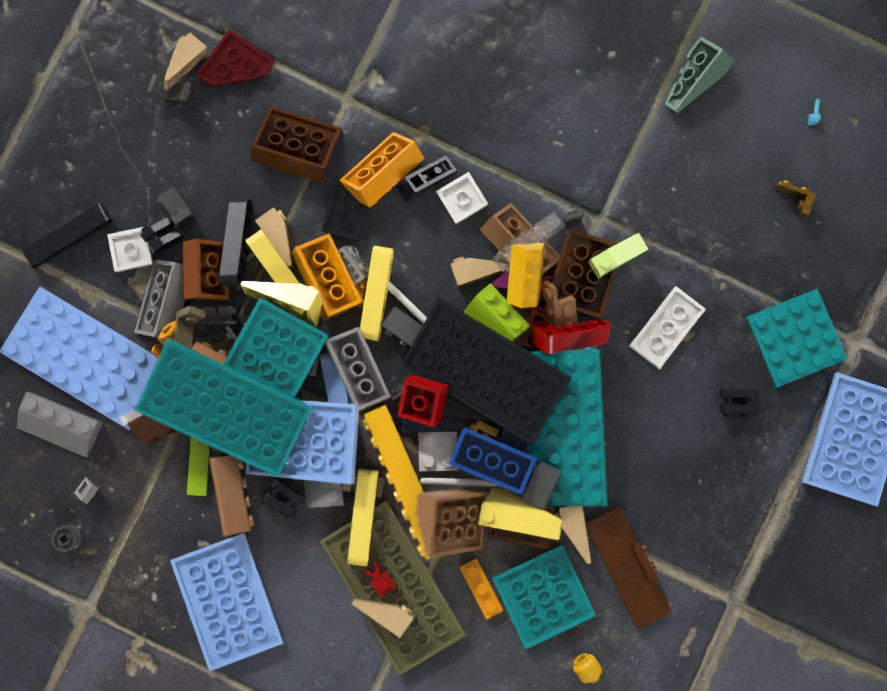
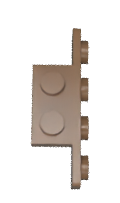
M548 280L544 281L543 295L546 299L545 312L548 317V323L553 327L578 323L575 298L571 295L558 300L556 287Z

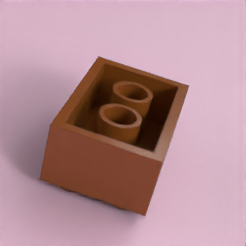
M203 239L183 242L184 299L210 302L229 300V287H222L219 281L224 242Z

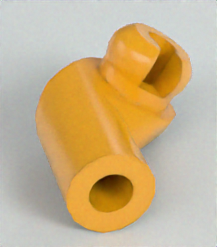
M366 280L361 281L355 286L362 300V303L356 306L357 309L364 306L363 296L366 293Z

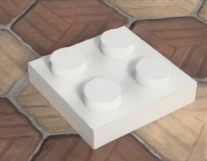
M469 172L436 191L455 224L460 223L488 206L486 199Z
M143 227L107 234L115 272L154 265L149 248L150 243L144 242L140 236Z
M457 432L418 433L419 471L458 470L457 467L448 464L457 443Z

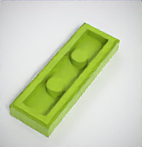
M192 437L190 442L187 495L207 496L211 446Z

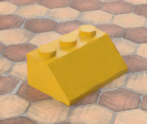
M544 243L511 245L507 303L520 308L537 307L540 301Z

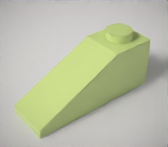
M637 233L593 257L588 263L599 279L644 253L648 248L640 234Z

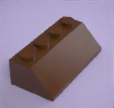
M145 415L127 423L143 445H154L160 441L159 438L166 435L168 437L177 432L175 429Z

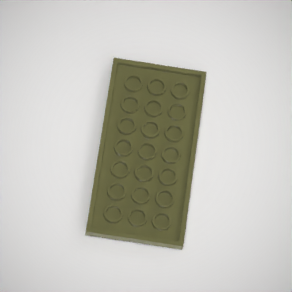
M387 500L374 508L368 566L348 564L352 521L320 540L354 599L396 604L400 607L405 605L413 611L411 614L414 618L400 638L362 612L399 676L466 636L462 626ZM374 561L379 564V571L382 573L386 570L397 585L396 588L380 598L370 584V581L374 578L365 572L366 567L371 572L376 570L373 564Z

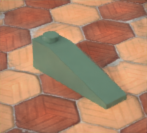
M701 36L688 52L686 57L688 61L685 67L681 68L679 72L681 76L678 82L673 85L665 102V105L676 113L680 112L722 78L735 62L724 49Z

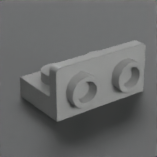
M347 245L340 248L338 252L356 286L368 278L370 268L362 261L355 247Z

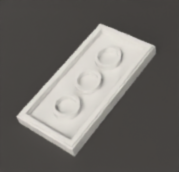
M675 286L629 347L657 369H660L706 309Z

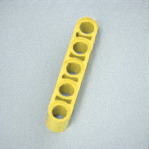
M259 230L245 240L275 283L300 284L262 230Z
M373 247L360 325L362 335L367 340H380L394 255L393 248Z
M358 470L348 564L368 566L378 481L377 470Z

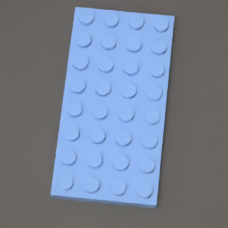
M42 287L38 288L0 349V353L120 425L122 424L119 417L135 409L158 360L148 350ZM128 424L125 425V426H123V427L127 428L128 430H131V429L129 428Z

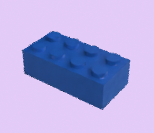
M463 427L448 464L522 495L537 458Z

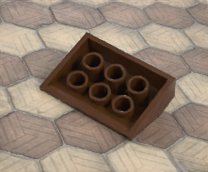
M270 106L251 145L250 161L323 183L342 128Z
M568 228L551 283L557 289V299L560 300L572 295L576 301L577 314L594 320H601L617 268L598 279L588 262L593 257L618 243Z

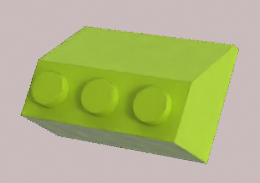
M491 283L478 293L463 311L515 343L530 330V325L507 303V300Z

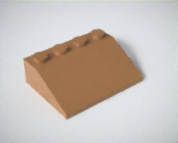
M469 487L418 493L416 515L427 557L432 558L482 549L484 526L478 523L481 507L488 492Z

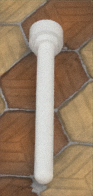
M389 281L388 291L424 324L427 317Z
M420 479L422 486L500 487V489L511 491L485 479Z

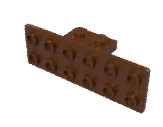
M616 507L586 522V527L635 626L640 628L671 613V608L656 580L657 576L655 573L658 570L653 561L649 562L647 558L649 552L645 544L641 545L636 540L621 508Z

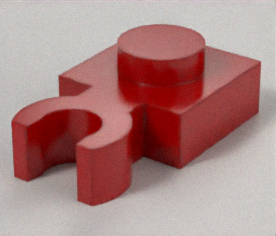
M374 561L373 564L376 570L371 572L366 567L365 572L374 578L370 581V584L380 598L396 588L397 585L386 570L382 573L379 571L380 566Z

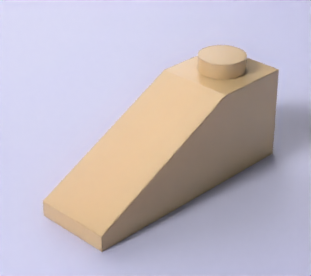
M188 33L185 37H180L176 43L164 78V89L166 91L206 57L207 46L192 33Z
M273 207L255 221L287 266L292 269L293 262L288 229L284 222L286 217L281 210L277 212Z
M459 257L453 260L450 267L459 288L506 272L510 269V263Z
M583 506L558 507V512H555V516L563 520L562 530L585 563L590 564L591 559Z
M354 599L351 603L399 638L414 618L411 614L413 611L405 605L400 607L396 604Z

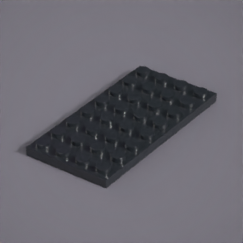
M441 298L437 299L401 363L402 366L422 378L447 384V393L531 445H534L573 378Z

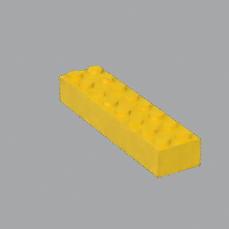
M385 405L364 414L366 419L363 420L366 430H371L373 437L370 438L375 449L379 448L381 455L378 458L382 467L386 466L389 473L386 476L390 485L394 483L397 490L394 491L398 503L402 502L404 509L401 511L405 520H410L412 526L409 530L413 539L417 538L419 541V545H417L421 557L425 556L426 560L430 558L426 556L416 515L418 493H424L391 414Z

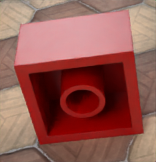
M415 375L406 378L403 384L397 417L435 427L442 421L448 385Z

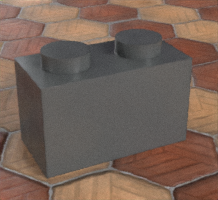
M395 306L381 325L384 328L383 332L391 338L393 336L399 338L400 341L398 343L407 349L409 346H412L422 328V325Z
M543 461L538 465H534L530 474L532 478L530 482L526 483L522 500L543 510L548 505L563 471Z

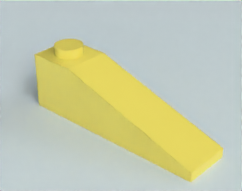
M492 488L482 504L478 524L559 540L563 520L522 500V497L512 491Z

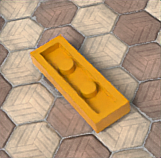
M477 558L460 566L459 568L486 620L504 611Z

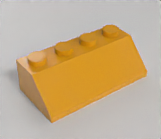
M393 132L339 181L360 203L371 207L425 158L415 141Z
M330 233L294 248L291 254L306 286H313L320 292L323 300L320 315L324 322L362 303L360 295Z

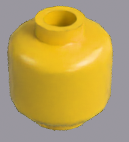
M584 653L575 659L573 670L581 682L593 684L600 679L602 666L594 655Z

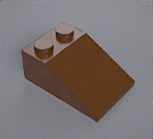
M543 509L555 516V511ZM489 527L487 538L548 550L551 539Z

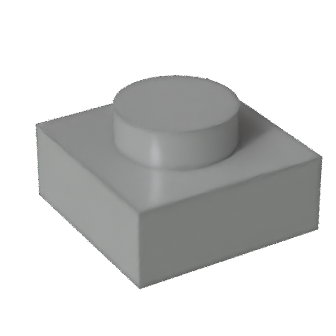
M85 477L74 493L82 502L88 504L99 488L92 480Z

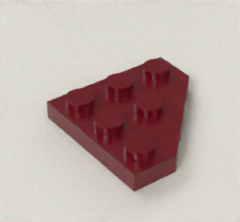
M228 29L196 75L212 87L265 78L276 61Z

